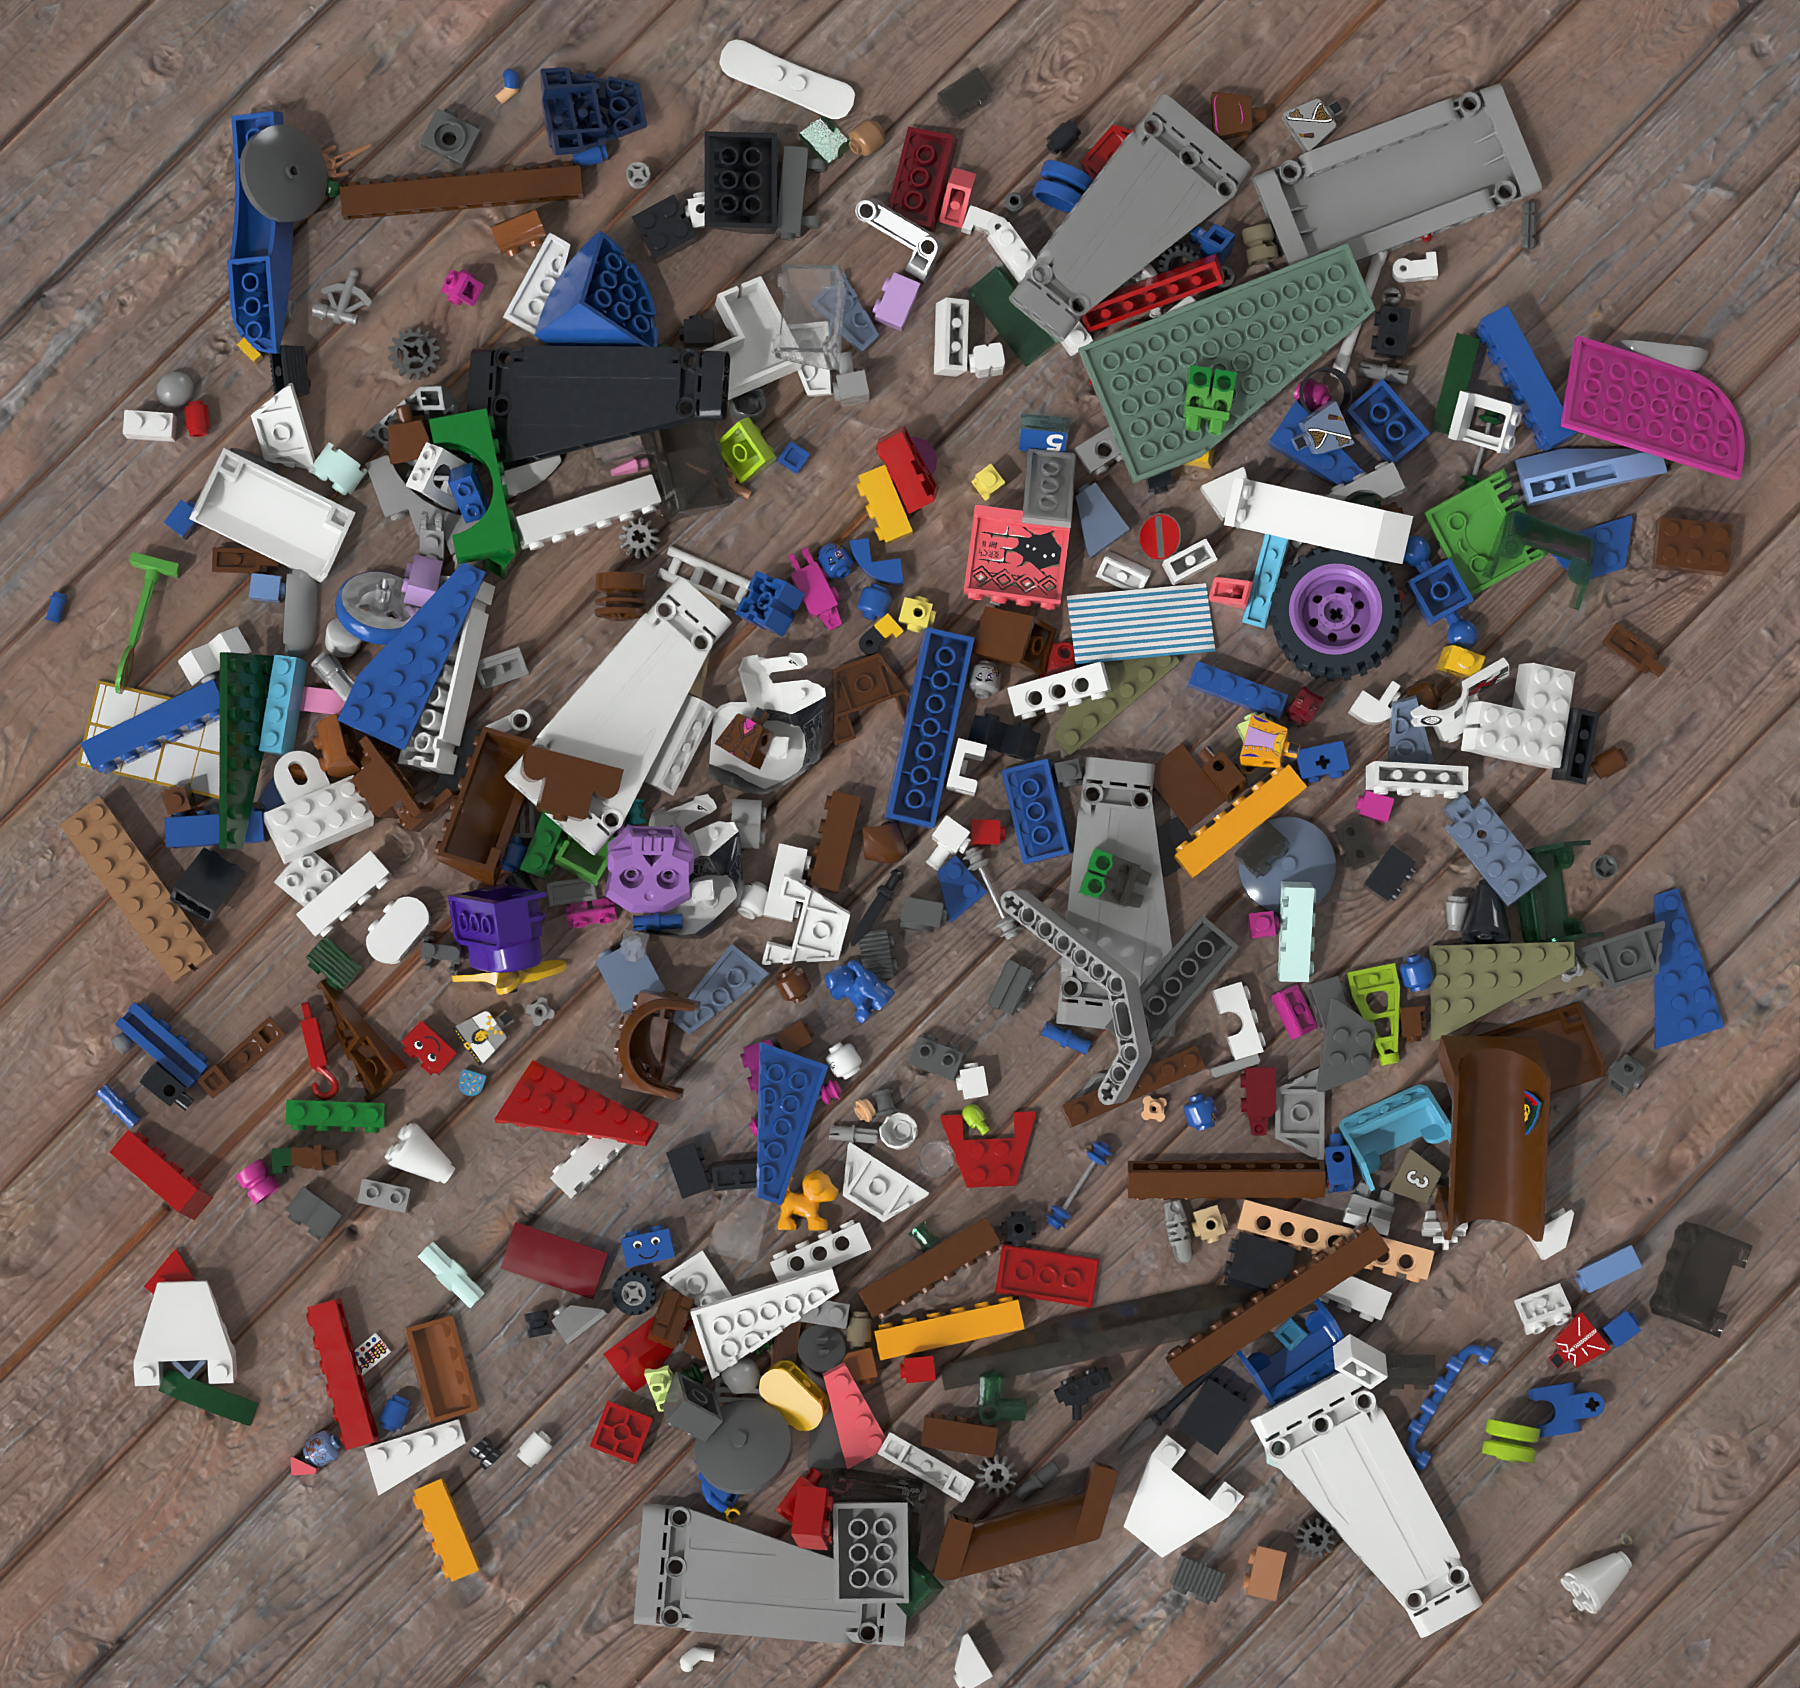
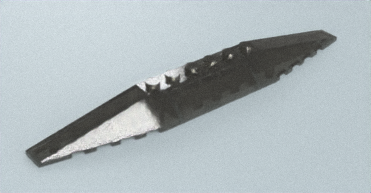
M1196 1285L1054 1316L940 1366L944 1390L1189 1339L1193 1334L1199 1331L1203 1333L1209 1329V1325L1218 1318L1224 1319L1229 1316L1230 1311L1237 1305L1242 1304L1244 1306L1250 1302L1251 1296L1255 1293L1231 1285ZM1313 1301L1293 1315L1314 1311L1318 1308ZM1321 1301L1326 1308H1328L1327 1303Z

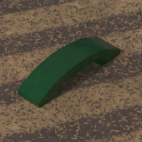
M167 1368L158 1390L180 1401L247 1426L251 1425L259 1404L194 1378L189 1380L183 1373Z

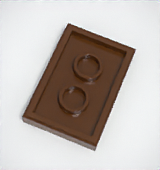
M1182 743L1154 764L1156 766L1153 787L1175 815L1178 816L1188 831L1226 801V798Z

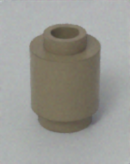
M851 1311L847 1324V1341H851V1346L866 1347V1342H871L872 1334L870 1312Z

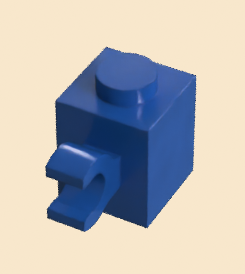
M1214 223L1208 232L1199 226H1195L1190 232L1192 237L1189 239V242L1195 246L1201 245L1200 255L1203 254L1204 258L1217 254L1220 265H1222L1232 253L1235 234Z

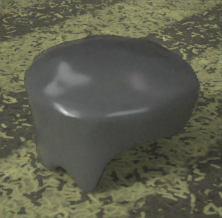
M755 388L730 399L729 413L737 421L750 417L753 423L760 422L767 412V399L763 389Z

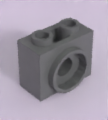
M437 108L420 144L422 148L465 169L482 137L481 130L478 129L479 125L468 119L465 122L458 119V115L445 108L442 111ZM454 136L456 137V142L453 145H445V138Z
M905 897L900 927L919 932L934 933V930H939L940 925L945 926L947 910L943 909L944 903Z

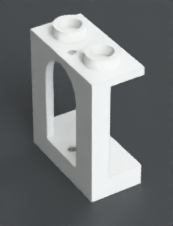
M1460 391L1448 438L1493 449L1497 453H1509L1515 444L1514 434L1516 426L1520 424L1522 418L1520 412L1522 406L1470 391ZM1475 406L1506 415L1501 438L1469 429Z
M426 442L405 486L429 497L437 506L456 513L459 507L450 489L448 480H444L441 489L434 485L433 476L440 465L445 464L453 469L467 463L444 448Z

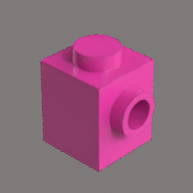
M1366 790L1363 796H1358L1355 809L1359 810L1357 816L1386 824L1391 813L1394 798L1374 794V790Z
M1273 911L1250 913L1247 915L1250 940L1276 936V931L1280 930L1279 918L1274 916Z

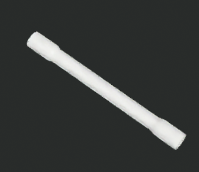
M1386 250L1384 253L1379 252L1371 257V263L1364 280L1370 297H1372L1382 266L1385 264L1388 255ZM1362 323L1344 337L1332 368H1336L1346 374L1350 363V356Z

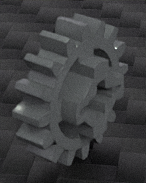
M408 327L407 334L399 331L400 338H392L395 346H388V350L393 353L388 356L389 361H395L392 364L393 370L400 368L399 376L402 377L407 373L408 380H411L413 375H416L418 380H421V374L423 373L429 377L430 373L428 370L430 368L433 370L437 369L434 361L441 360L438 355H435V353L441 351L439 346H433L437 343L436 338L429 339L430 332L426 331L422 334L420 327L417 328L416 332H413ZM409 339H416L415 342H406ZM427 344L430 347V358L425 355L424 351ZM399 349L404 353L402 363L399 360ZM408 350L414 352L417 350L421 358L416 356L411 358ZM422 365V367L418 369H412L413 366Z

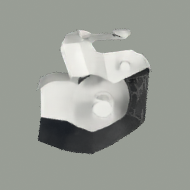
M790 652L785 657L766 659L752 655L743 658L738 671L747 702H730L721 705L716 711L712 712L714 716L707 777L742 792L765 795L786 785L820 760L826 696L825 688L809 680L772 683L769 678L772 672L803 668L807 665V658L804 654ZM757 707L770 713L763 726L774 733L760 770L715 744L716 740L738 713L751 718Z
M708 794L695 796L693 801L668 811L663 807L651 814L649 826L668 827L670 825L675 827V825H678L681 828L684 838L694 846V871L689 875L691 899L666 913H661V915L682 914L683 929H661V932L643 930V933L679 939H704L721 927L733 915L742 898L744 878L740 833L734 821L726 823L718 821L696 830L690 835L684 832L685 826L717 809L714 800ZM666 871L664 874L670 875L672 872ZM643 913V915H655V913Z

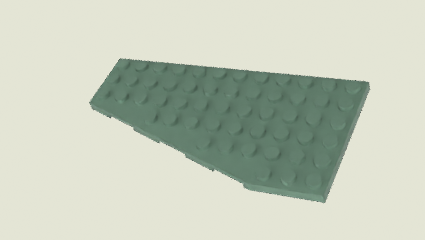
M1347 243L1082 346L1078 351L1133 484L1201 458L1374 313L1376 309ZM1190 365L1212 368V375L1215 369L1237 372L1229 420L1225 424L1221 435L1208 433L1210 421L1201 420L1199 432L1186 430V417H1183L1187 374ZM1210 382L1209 394H1210V392H1211V385H1212L1211 382Z

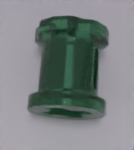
M925 1220L908 1234L910 1237L913 1236L919 1243L923 1253L940 1240L939 1237H935L926 1227L927 1223Z

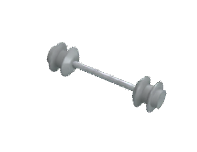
M979 846L965 852L967 856L963 860H969L971 865L968 867V870L975 871L979 869L1002 918L997 922L995 928L1002 929L1003 933L1000 938L1005 936L1006 940H1009L1020 934L1018 930L1022 926H1016V919L1011 915L1006 917L983 868L988 864L990 858L983 857L982 853L985 848L980 850Z

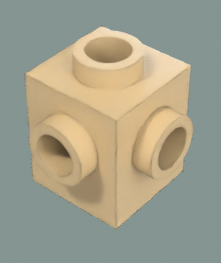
M1217 1205L1192 1212L1195 1222L1191 1223L1195 1237L1200 1236L1201 1240L1207 1239L1208 1244L1222 1240L1221 1235L1226 1233L1225 1228L1228 1227V1222L1225 1214H1220ZM1209 1220L1214 1224L1211 1230L1206 1227V1223Z

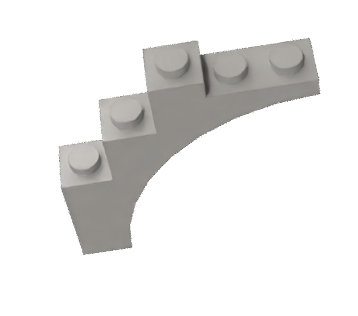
M388 455L365 463L387 521L391 519L392 522L400 521L406 518L405 514L410 513L417 535L420 538L419 529L422 511L428 512V524H435L437 513H443L445 540L453 557L456 553L452 535L471 528L479 520L466 524L462 515L438 509L421 499L409 487L405 486L406 484L398 475L394 465H390ZM513 522L510 523L511 529L514 528Z

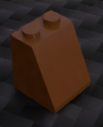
M985 606L971 653L986 660L1043 675L1057 629L1034 616Z

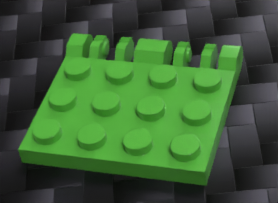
M1504 468L1495 471L1481 481L1423 512L1446 558H1450L1471 596L1548 554L1544 545L1526 552L1528 549L1541 543L1539 536L1531 538L1524 544H1522L1519 538L1534 529L1532 523L1515 531V527L1530 519L1522 503L1505 511V507L1519 500L1518 495H1510L1502 501L1499 500L1497 495L1512 487L1511 481H1507L1493 488L1494 485L1508 478Z

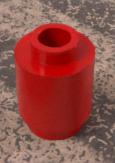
M203 401L188 402L189 406L184 407L186 431H189V436L202 437L209 435L211 426L208 405L203 404Z

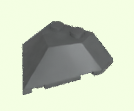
M422 385L399 404H410L412 416L424 415L430 431L429 419L460 414L458 401L444 385ZM396 408L364 434L369 439L374 438L383 444V448L388 451V425L391 420L398 419ZM445 448V450L463 460V451ZM417 460L407 461L406 463L414 467ZM445 464L440 465L434 473L433 480H448L450 469L452 468Z

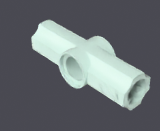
M434 1242L428 1245L418 1256L436 1274L435 1277L449 1291H453L469 1308L475 1305L485 1294L467 1276L466 1270L453 1258L450 1259Z

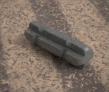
M1525 202L1522 205V213L1524 214L1522 216V236H1524V239H1521L1522 249L1531 250L1536 247V239L1534 238V235H1536V216L1534 213H1537V204Z

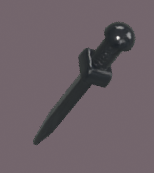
M893 869L885 886L880 885L877 888V896L856 927L850 943L851 946H855L867 934L887 901L893 900V890L899 880L902 881L904 878L901 870Z

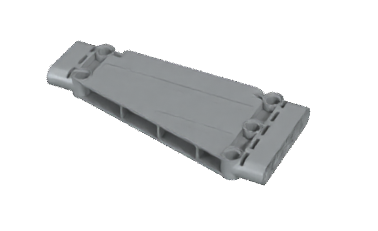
M1161 95L1144 119L1137 124L1135 131H1132L1125 138L1036 257L1037 261L1027 270L1025 277L1009 296V300L1049 335L1063 342L1084 314L1230 200L1252 170L1251 165L1175 100L1167 95ZM1146 124L1152 127L1153 134L1148 133ZM1183 155L1189 158V165L1184 163ZM1219 186L1225 188L1226 196L1220 193ZM1035 270L1042 274V281L1037 280L1035 277ZM1073 301L1078 303L1080 307L1079 312L1073 309Z
M1085 757L1066 921L1136 976L1140 987L1172 949L1152 803L1156 765ZM1086 780L1102 782V784L1086 783ZM1110 783L1124 784L1126 787L1110 785ZM1134 786L1150 787V788H1149V789H1141V788H1134ZM1090 788L1096 789L1099 793L1098 800L1089 801L1085 795L1086 791ZM1144 794L1147 798V804L1143 807L1137 806L1134 802L1135 795ZM1094 848L1113 855V864L1111 869L1107 871L1106 876L1086 870ZM1086 872L1105 878V888L1098 899L1078 894ZM1062 956L1056 1024L1106 1029L1105 1026L1112 1019L1107 991ZM1069 981L1074 982L1078 987L1076 994H1066L1064 991L1065 983ZM1062 999L1078 1000V1002H1062ZM1086 1001L1102 1003V1006L1086 1005L1085 1003ZM1176 1021L1163 1036L1175 1037Z
M644 1503L634 1624L684 1628V1630L840 1644L863 1643L867 1645L878 1644L904 1647L908 1603H885L884 1617L881 1616L882 1603L834 1604V1557L811 1549L799 1548L798 1545L730 1523L727 1520L683 1505ZM666 1508L669 1509L668 1524H665ZM677 1510L684 1511L687 1515L686 1522L683 1524L676 1523L673 1519L674 1512ZM664 1533H667L666 1549L663 1548ZM662 1557L665 1558L664 1573H661ZM672 1560H679L683 1565L682 1571L673 1573L669 1569V1563ZM660 1582H663L662 1598H659ZM658 1607H661L660 1622H657ZM672 1609L678 1613L679 1618L676 1622L671 1623L666 1620L665 1612ZM880 1626H883L882 1641H879ZM863 1627H873L875 1630L874 1637L871 1639L864 1638L861 1635Z

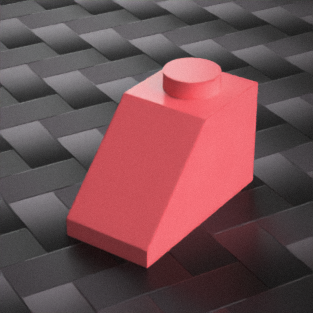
M953 167L939 219L940 223L962 228L971 199L976 173Z

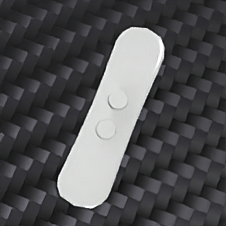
M743 40L729 41L721 52L720 66L728 76L782 97L817 114L831 119H840L846 116L853 106L855 93L853 88L847 83L793 64Z

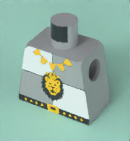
M487 1010L453 1027L452 1030L478 1065L482 1067L507 1042L509 1038L503 1030L512 1024L514 1020L506 1010L495 1018Z

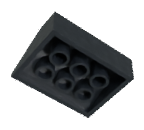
M704 132V228L747 234L774 235L777 230V133Z

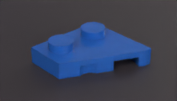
M956 855L937 871L948 918L951 923L987 893Z

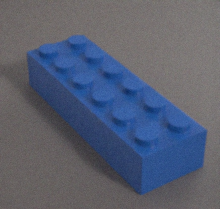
M1508 305L1481 318L1476 326L1477 331H1475L1477 338H1480L1481 344L1485 343L1489 351L1487 356L1491 364L1497 365L1500 371L1498 374L1500 381L1504 386L1508 385L1512 393L1510 395L1512 403L1522 406V421L1527 429H1532L1535 435L1533 441L1536 447L1546 453L1570 441L1577 432L1560 426L1563 406Z
M212 679L81 742L80 744L92 769L99 773L104 772L105 775L117 770V765L122 762L132 763L140 759L139 754L145 751L149 753L161 749V744L166 741L176 742L184 737L183 733L189 730L196 732L206 727L205 723L212 719L215 722L219 721L220 684Z

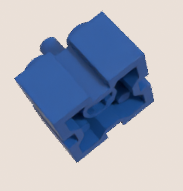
M756 571L748 586V589L751 591L747 598H742L735 614L756 627L764 630L767 629L784 637L791 621L795 617L792 610L797 611L805 593L786 581L775 577L772 578L767 574Z

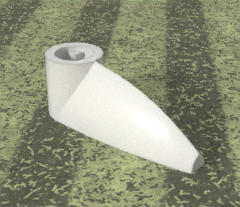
M558 455L504 471L505 476L500 478L502 485L507 484L509 498L519 495L545 480L561 463V457Z

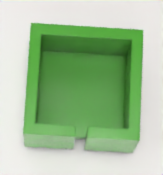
M568 834V841H564L555 857V865L598 888L608 870V842L613 840L615 836L612 835L597 854L592 855Z

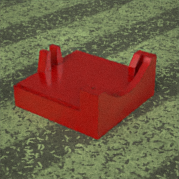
M608 1400L589 1447L636 1464L654 1417Z

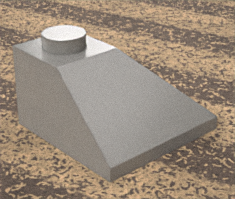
M564 1304L553 1313L555 1318L551 1321L565 1342L571 1344L608 1315L609 1312L607 1309L570 1305L567 1308Z

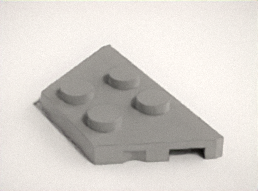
M1318 1068L1276 1088L1275 1139L1316 1160H1324L1325 1091L1318 1092L1315 1090Z

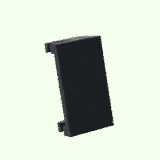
M757 1158L712 1162L714 1191L756 1188Z

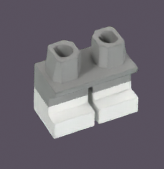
M1360 1182L1355 1193L1350 1195L1341 1222L1358 1226L1363 1222L1367 1224L1371 1221L1380 1235L1388 1236L1390 1222L1395 1207H1392L1395 1193L1381 1189L1377 1202L1369 1199L1371 1194L1367 1184Z

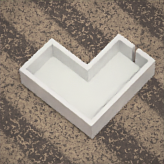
M761 276L741 284L740 292L738 287L735 286L717 294L715 306L732 339L703 351L729 352L730 377L728 400L801 369L804 358Z
M1536 663L1519 664L1512 708L1484 701L1468 702L1465 724H1480V728L1464 729L1461 750L1545 769L1560 768L1575 672Z

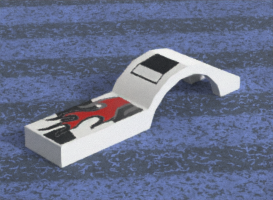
M1503 657L1462 681L1461 698L1452 707L1436 711L1421 705L1410 711L1414 718L1411 720V723L1414 727L1442 726L1455 722L1463 715L1468 699L1509 676L1508 662Z

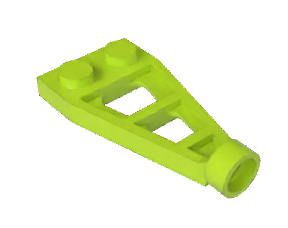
M1395 963L1346 973L1351 997L1360 1016L1373 1025L1376 1019L1386 1017L1390 1019V1036L1382 1038L1375 1030L1374 1044L1380 1055L1381 1066L1400 1062L1398 1053L1400 984ZM1384 991L1388 995V1008L1383 1013H1373L1366 1002V996L1370 993ZM1387 1049L1393 1051V1053L1384 1054Z

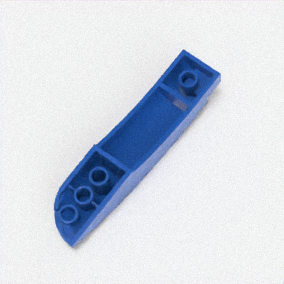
M269 111L231 116L235 162V214L230 260H227L231 314L238 333L257 350L267 353H279L290 288L293 222H277L262 215L247 198L240 178V159L248 140L264 128L284 125L283 112Z

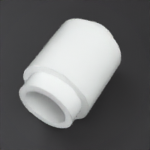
M542 1430L539 1433L534 1431L519 1448L520 1452L517 1456L532 1468L534 1464L538 1465L553 1447L550 1444L552 1439Z

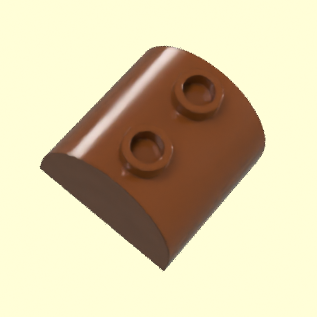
M536 209L490 226L501 254L506 253L508 257L521 252L520 247L529 244L530 248L544 243L542 238L546 237Z
M333 714L317 724L316 730L318 735L313 737L316 749L322 750L323 757L318 758L320 768L323 772L327 771L333 777L356 775L362 769L358 764L360 761L355 756L358 753L353 729L349 725L338 721L339 716Z

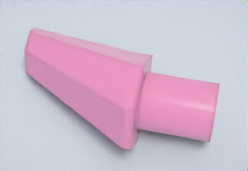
M633 457L611 469V475L619 476L637 473L638 469L649 467L648 459L636 460Z

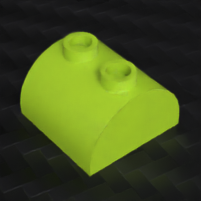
M750 417L738 421L714 444L740 484L761 473L777 458L774 455L773 448L766 443L760 429L754 425Z

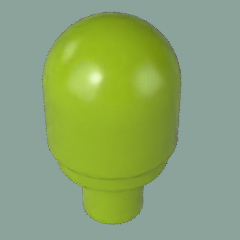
M975 1104L966 1105L962 1111L963 1119L969 1127L977 1128L984 1136L990 1131V1128L985 1123L987 1120L986 1115L979 1106Z

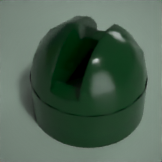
M327 178L325 195L335 198L340 195V187L344 186Z

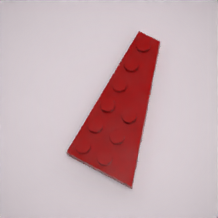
M534 1060L531 1061L494 1118L495 1123L499 1124L511 1123L516 1124L518 1127L526 1128V1126L541 1128L544 1131L576 1136L582 1134L592 1136L595 1139H614L617 1142L647 1146L659 1127L658 1122Z

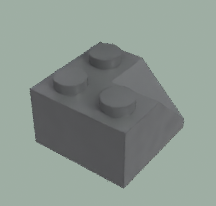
M676 1372L663 1404L666 1422L674 1428L678 1427L686 1431L692 1438H699L706 1442L723 1422L716 1393Z

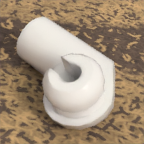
M700 1647L691 1648L680 1659L681 1669L685 1672L692 1671L693 1666L700 1660L713 1662L715 1650Z

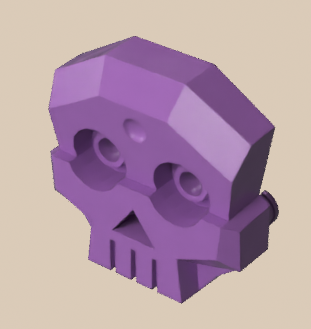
M623 823L617 829L618 836L608 842L607 867L609 875L605 887V896L632 913H666L690 900L689 875L694 871L695 854L693 844L684 838L681 828L678 825H675V827L673 825L668 827L631 826L629 824L625 828ZM629 870L635 871L633 874H628L627 872ZM666 871L672 872L670 875L664 874Z

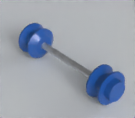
M1100 1140L1097 1144L1092 1142L1095 1148L1093 1151H1086L1088 1158L1092 1161L1062 1207L1051 1205L1053 1213L1045 1215L1049 1218L1046 1223L1059 1230L1060 1227L1066 1229L1063 1224L1064 1221L1072 1219L1066 1209L1095 1164L1097 1163L1100 1166L1107 1165L1104 1159L1107 1155L1113 1156L1109 1152L1111 1147Z

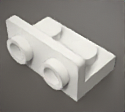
M1560 1283L1514 1300L1515 1307L1524 1324L1526 1335L1531 1333L1539 1334L1547 1327L1563 1325L1572 1318L1571 1307Z

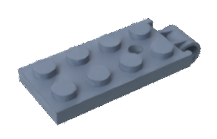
M1462 793L1443 808L1446 815L1453 822V824H1447L1444 828L1506 906L1509 907L1545 880L1547 875L1484 798H1481L1479 800L1480 803L1474 807L1470 800ZM1481 830L1487 834L1484 839L1477 837V833Z

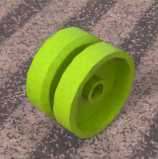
M1487 1419L1485 1431L1490 1435L1499 1436L1500 1438L1499 1441L1492 1439L1483 1440L1481 1453L1493 1455L1497 1459L1511 1462L1535 1463L1537 1451L1532 1447L1523 1446L1522 1443L1523 1441L1538 1442L1541 1429Z

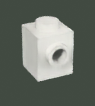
M978 1062L963 1065L964 1069L959 1070L960 1075L955 1077L958 1091L963 1090L964 1100L988 1096L984 1066L979 1067Z

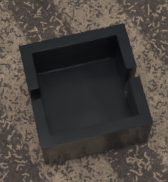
M674 194L632 216L633 223L642 240L645 241V245L655 264L698 242L697 235L688 218H685V213Z

